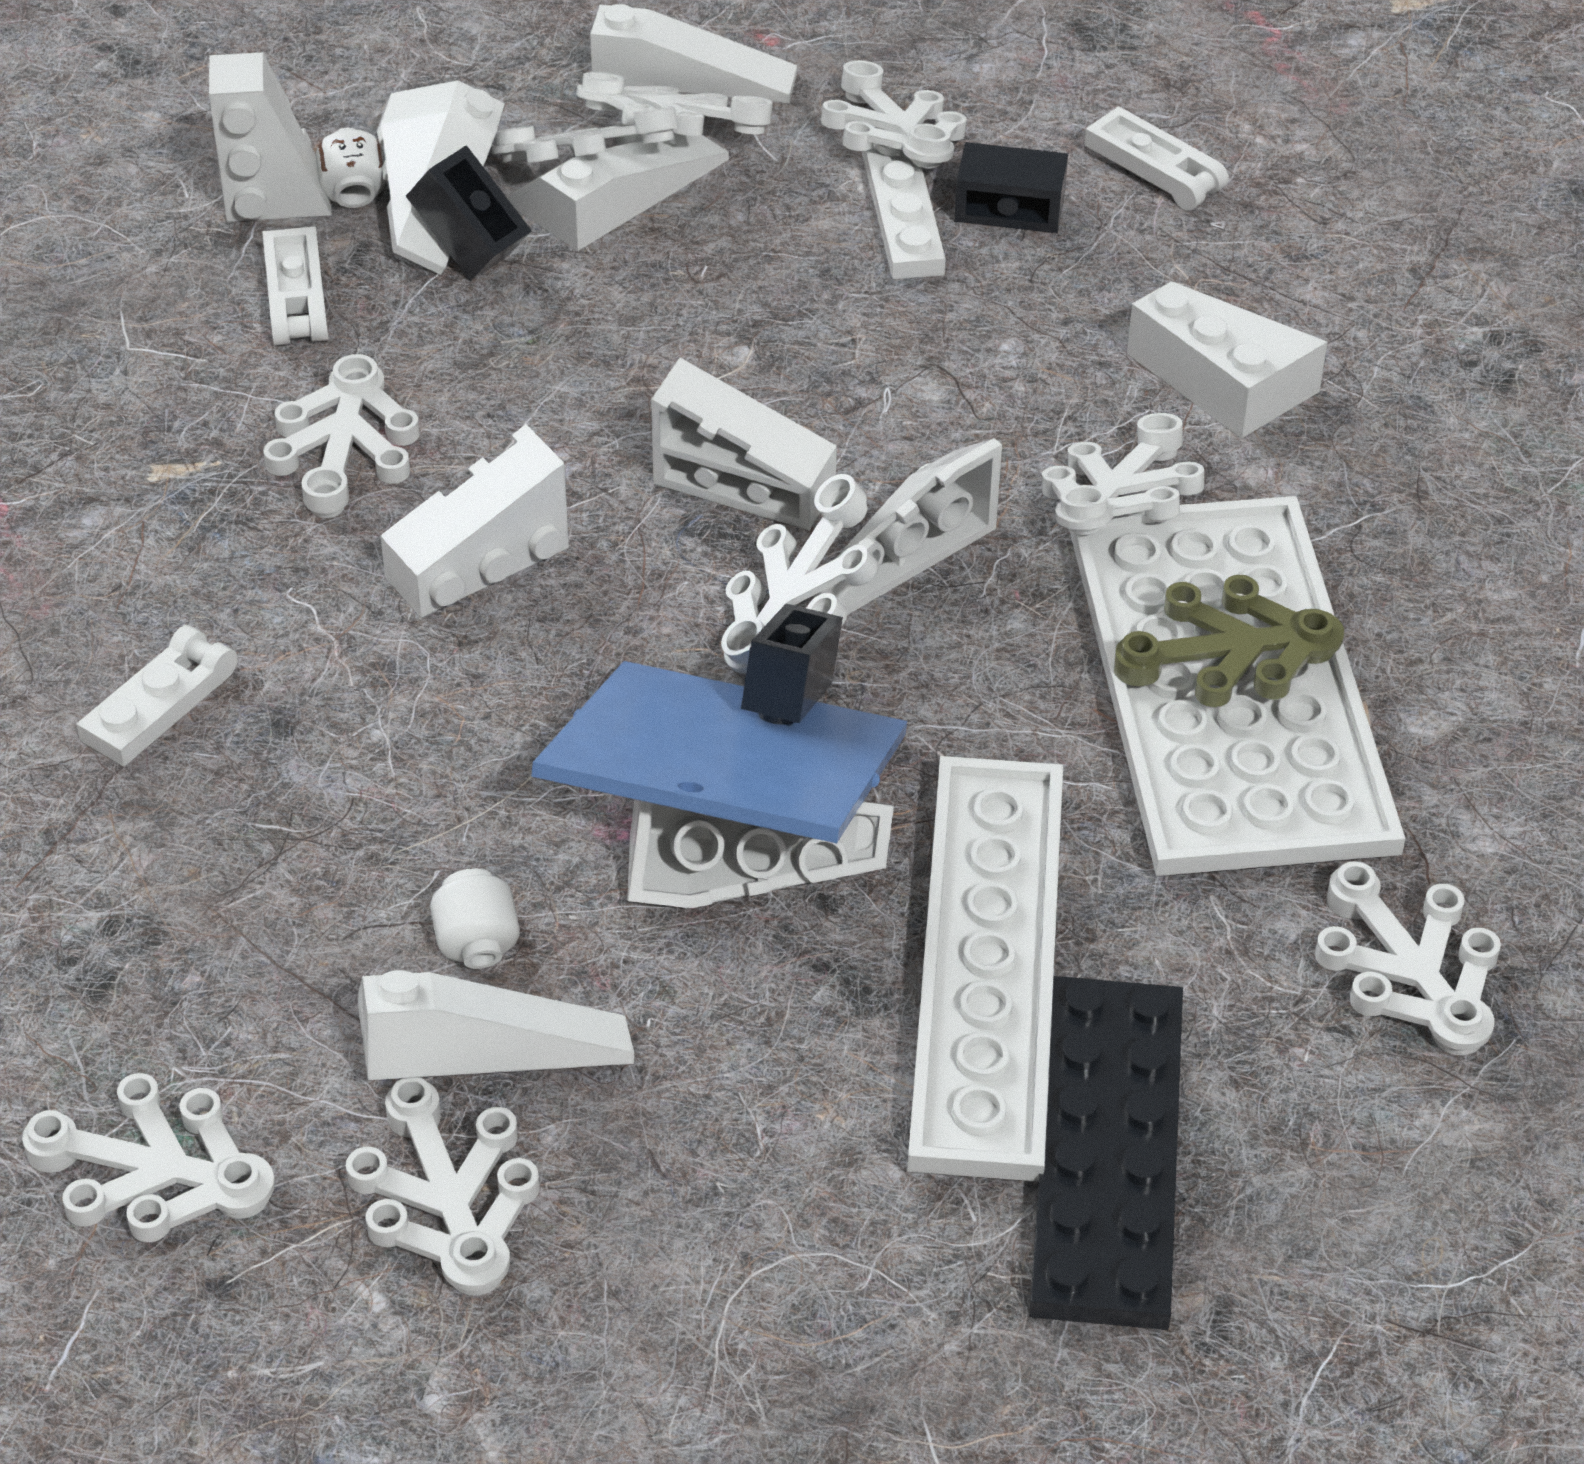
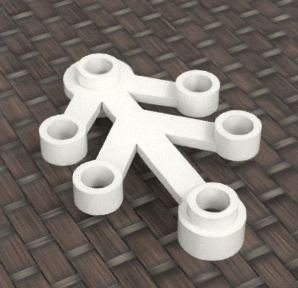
M860 60L844 64L841 87L846 91L845 97L856 103H868L874 109L870 110L853 106L842 100H828L823 103L821 123L831 129H844L843 145L846 148L854 151H867L872 149L875 143L899 149L907 157L911 158L913 164L924 168L939 167L942 162H946L953 157L954 144L951 141H958L964 138L967 118L957 112H942L944 96L930 90L917 91L914 94L911 105L903 111L881 90L883 68L873 62ZM926 119H936L935 125L922 123Z
M604 72L584 73L583 83L577 86L576 95L586 99V107L596 110H615L618 108L623 111L622 124L627 126L635 125L634 112L675 106L678 128H674L673 132L681 135H702L704 116L734 121V130L745 134H763L765 125H769L771 122L773 102L761 97L734 96L732 97L730 108L727 107L728 97L721 94H679L678 88L665 85L623 87L624 78L622 76Z
M675 106L634 112L635 125L631 126L619 124L604 128H587L535 138L533 126L496 131L494 137L495 145H491L490 151L491 154L501 153L503 163L527 160L530 163L559 158L557 145H570V150H574L575 156L605 152L604 138L616 137L617 144L642 140L643 144L674 139L673 129L678 128Z
M353 354L342 357L334 364L333 371L329 376L328 385L297 401H288L280 404L274 412L276 429L280 435L287 438L274 439L268 442L263 450L267 471L273 475L284 476L297 470L299 467L298 456L328 441L321 467L308 471L303 476L301 482L305 506L315 516L320 518L338 516L349 501L348 481L345 470L353 441L375 461L376 474L381 481L390 484L400 483L410 475L407 451L392 444L405 446L414 443L419 438L418 416L409 409H403L383 391L385 385L383 372L377 367L376 362L366 355ZM338 404L336 413L310 425L309 417ZM363 404L385 421L387 440L360 416Z
M1154 413L1140 418L1137 422L1138 446L1113 470L1103 459L1101 447L1098 444L1079 442L1071 445L1068 448V467L1053 466L1042 472V492L1044 496L1061 500L1055 508L1056 521L1074 534L1089 535L1100 531L1115 516L1145 511L1146 516L1154 520H1169L1177 517L1180 513V495H1194L1204 490V467L1195 462H1180L1168 468L1143 471L1154 461L1169 460L1177 455V449L1183 444L1182 420L1178 416L1168 413ZM1076 474L1086 475L1094 486L1078 485L1076 483ZM1147 490L1146 493L1118 497L1119 495Z
M839 474L829 478L820 486L815 495L814 504L823 517L791 566L789 558L794 554L797 542L783 525H771L759 535L756 546L764 556L770 595L760 614L758 613L757 606L765 598L766 587L751 571H742L728 582L726 595L733 602L735 622L725 631L721 647L724 651L726 663L735 672L746 674L751 640L785 603L796 605L845 579L853 586H861L875 576L878 570V562L863 545L849 547L839 558L816 569L841 529L857 525L867 513V496L851 476ZM822 593L816 596L806 607L843 617L842 625L847 618V609L832 593Z
M1352 861L1336 869L1330 877L1327 892L1328 906L1340 917L1354 920L1363 919L1389 952L1386 953L1357 945L1355 936L1349 930L1342 927H1328L1320 932L1315 951L1318 963L1329 970L1349 969L1361 973L1355 977L1350 995V1003L1354 1010L1365 1016H1378L1382 1014L1428 1026L1437 1046L1450 1054H1472L1486 1044L1493 1033L1494 1016L1490 1008L1480 998L1487 971L1492 969L1497 963L1501 947L1500 939L1494 932L1485 928H1472L1466 931L1462 937L1458 954L1459 960L1464 966L1455 991L1439 973L1451 927L1457 924L1461 918L1464 906V895L1462 892L1449 884H1436L1428 889L1423 907L1426 923L1420 945L1418 946L1379 897L1380 881L1370 866L1362 862ZM1436 903H1445L1451 906V908H1443ZM1338 946L1344 951H1333L1328 947ZM1480 947L1485 949L1487 952H1477L1472 948ZM1389 980L1415 986L1425 999L1392 992V985ZM1372 991L1377 993L1379 996L1370 997L1365 995L1363 992Z
M136 1073L125 1077L118 1085L117 1095L122 1113L128 1118L134 1119L148 1146L77 1130L72 1119L54 1110L42 1111L33 1116L23 1131L22 1140L27 1160L38 1171L46 1173L59 1172L71 1166L77 1159L129 1171L130 1173L102 1185L92 1179L76 1180L66 1187L62 1200L68 1220L74 1225L81 1227L92 1226L101 1221L106 1213L129 1204L126 1214L130 1232L135 1239L142 1242L158 1241L166 1236L171 1228L215 1209H219L221 1213L231 1218L243 1219L252 1217L265 1208L275 1187L273 1170L266 1160L255 1154L239 1153L222 1122L223 1113L220 1098L211 1089H193L187 1092L180 1101V1112L184 1127L191 1133L199 1134L211 1161L186 1156L160 1109L161 1101L156 1080L144 1073ZM137 1093L148 1094L140 1100L129 1099ZM199 1108L211 1109L206 1114H192L193 1111ZM238 1180H246L242 1183H233ZM176 1183L196 1187L168 1201L152 1194ZM89 1198L95 1200L92 1204L85 1207L75 1206L82 1199ZM148 1214L159 1215L152 1222L144 1223L139 1221L140 1218Z
M402 1078L393 1085L386 1095L387 1121L390 1128L396 1134L412 1139L428 1181L388 1167L386 1156L377 1148L361 1147L354 1150L346 1160V1172L350 1187L361 1194L378 1193L391 1198L379 1200L368 1208L366 1212L368 1236L378 1246L392 1247L396 1245L441 1262L444 1278L463 1294L471 1296L487 1294L501 1283L509 1270L510 1254L504 1239L523 1206L532 1202L539 1193L538 1169L534 1163L523 1158H514L503 1163L497 1173L499 1195L477 1227L470 1206L502 1153L512 1149L517 1142L518 1133L515 1115L503 1107H492L484 1110L476 1120L477 1141L456 1174L437 1128L441 1118L437 1090L423 1078ZM417 1100V1102L415 1103H406L408 1101ZM498 1126L507 1129L500 1134L487 1132L489 1129ZM371 1166L377 1168L371 1174H360L357 1172L363 1167ZM515 1178H525L528 1180L526 1184L521 1186H513L508 1183ZM402 1203L442 1217L449 1234L408 1221L407 1210ZM384 1219H395L398 1221L391 1227H380L377 1225ZM474 1255L484 1256L479 1260L466 1259L467 1257Z

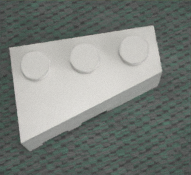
M264 53L209 55V98L227 222L332 215L331 200L325 195L320 186L316 155L311 148V140L304 128L301 129L293 115L291 103Z
M1171 281L1132 303L1127 354L1240 438H1244L1320 392L1328 342Z
M679 358L651 399L654 484L810 530L820 514L814 504L815 495L825 481L836 476L837 446L693 364Z
M527 424L512 435L517 443L491 463L481 458L468 469L473 476L452 493L444 497L438 491L381 535L385 578L421 618L445 606L452 605L472 593L493 583L500 582L514 573L569 548L564 462Z

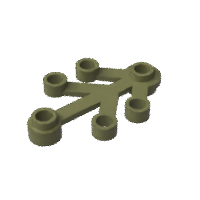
M1233 575L1225 580L1221 599L1222 605L1231 613L1249 614L1272 627L1256 628L1201 602L1202 595L1197 586L1188 582H1177L1171 584L1166 590L1165 614L1175 621L1190 622L1213 634L1158 641L1155 636L1148 632H1131L1116 646L1114 673L1119 680L1128 685L1137 687L1148 686L1159 679L1163 664L1225 657L1218 666L1203 668L1197 675L1195 696L1201 704L1208 707H1221L1230 701L1233 687L1263 651L1284 649L1278 659L1261 661L1256 667L1254 678L1255 691L1266 699L1276 700L1285 697L1289 693L1291 680L1305 663L1318 664L1326 662L1340 649L1344 638V627L1340 620L1329 612L1320 609H1304L1295 612L1258 595V583L1246 575ZM1210 685H1215V686H1218V687H1220V688H1212V687H1209V686H1210Z

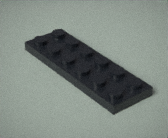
M1053 976L1044 1174H1039L1029 1308L1030 1318L1169 1330L1172 1302L1183 987Z

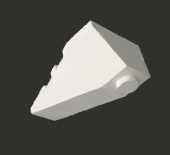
M458 80L391 93L385 106L377 135L379 144L384 145L386 159L382 166L383 180L389 182L391 200L387 205L393 253L440 275L443 273L450 254L406 198V195L428 169L466 145L482 166H484L505 103L491 97L483 90L475 89Z

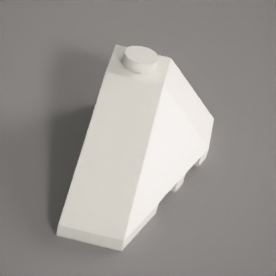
M600 4L590 33L592 72H604L622 76L624 78L623 86L665 85L678 88L679 92L716 93L727 97L755 96L773 102L790 103L797 76V65L650 9L631 8L624 4L612 6Z
M674 133V139L647 144H643L642 140L606 148V151L601 153L575 156L507 195V199L516 210L579 251L728 161L729 152L703 135L689 136Z
M994 438L957 449L932 463L923 465L915 473L911 474L835 558H839L851 546L863 545L878 562V570L875 576L861 586H853L845 579L814 595L813 599L822 593H832L847 609L848 615L995 530L1002 444Z
M635 799L630 831L627 900L674 907L696 908L727 899L768 893L771 890L809 882L816 883L884 869L887 862L894 806L863 801L836 844Z
M395 970L383 975L362 976L358 992V1010L368 1080L634 1064V1049L624 1015L430 972L411 973Z

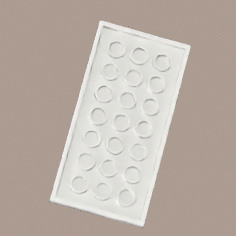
M1297 496L1180 505L1179 515L1169 520H1154L1147 517L1145 511L1115 516L1109 524L1103 526L1100 531L1094 534L1078 535L1070 532L1156 876L1402 855L1405 843L1404 832L1343 643L1340 649L1328 661L1318 664L1305 663L1291 680L1289 693L1285 697L1276 700L1260 696L1254 689L1256 667L1261 661L1278 659L1284 649L1263 651L1233 687L1230 701L1221 707H1208L1201 704L1195 696V687L1198 673L1203 668L1218 666L1225 657L1163 664L1159 679L1148 686L1137 687L1128 685L1119 680L1114 673L1116 646L1131 632H1148L1155 636L1158 641L1213 634L1190 622L1175 621L1165 614L1166 590L1173 583L1188 582L1197 586L1201 591L1202 603L1256 628L1272 626L1249 614H1234L1223 607L1221 602L1223 585L1230 576L1246 575L1253 578L1259 585L1258 595L1295 612L1304 609H1320L1334 615ZM1210 685V686H1209V687H1212V688H1220V687L1215 686V685Z

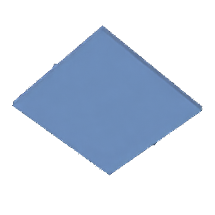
M623 661L584 706L574 712L573 718L533 761L531 777L837 844L870 790L878 786L880 774L906 735L907 721L816 702L800 723L773 724L762 720L759 717V713L741 709L744 686Z

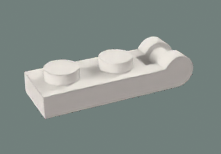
M1119 106L1085 130V146L1172 194L1176 204L1186 211L1193 210L1205 200L1206 193L1215 194L1225 187L1229 181L1227 170L1219 161Z
M316 226L262 231L274 346L290 344L291 338L312 337V342L328 340ZM309 312V315L291 317L287 316V314L300 315Z
M190 625L180 627L171 638L169 647L76 723L79 740L123 767L126 766L228 679L237 665L238 655L236 651L220 642L208 643L206 635ZM194 662H196V663L199 664V665H198L194 670H192V671H189V670L187 669V668H189Z

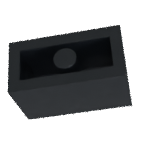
M965 142L956 182L954 222L1058 234L1066 190L1068 153Z
M467 145L428 169L406 195V198L470 281L508 257L532 232Z
M785 603L751 640L741 709L759 713V717L762 720L773 724L800 723L832 684L843 617Z

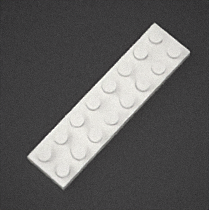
M940 756L907 1172L1039 1182V1174H1044L1063 781L1062 764Z

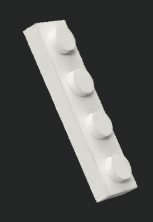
M874 143L872 149L862 151V156L892 279L945 275V255L922 167L913 164L911 158L907 157L902 150Z

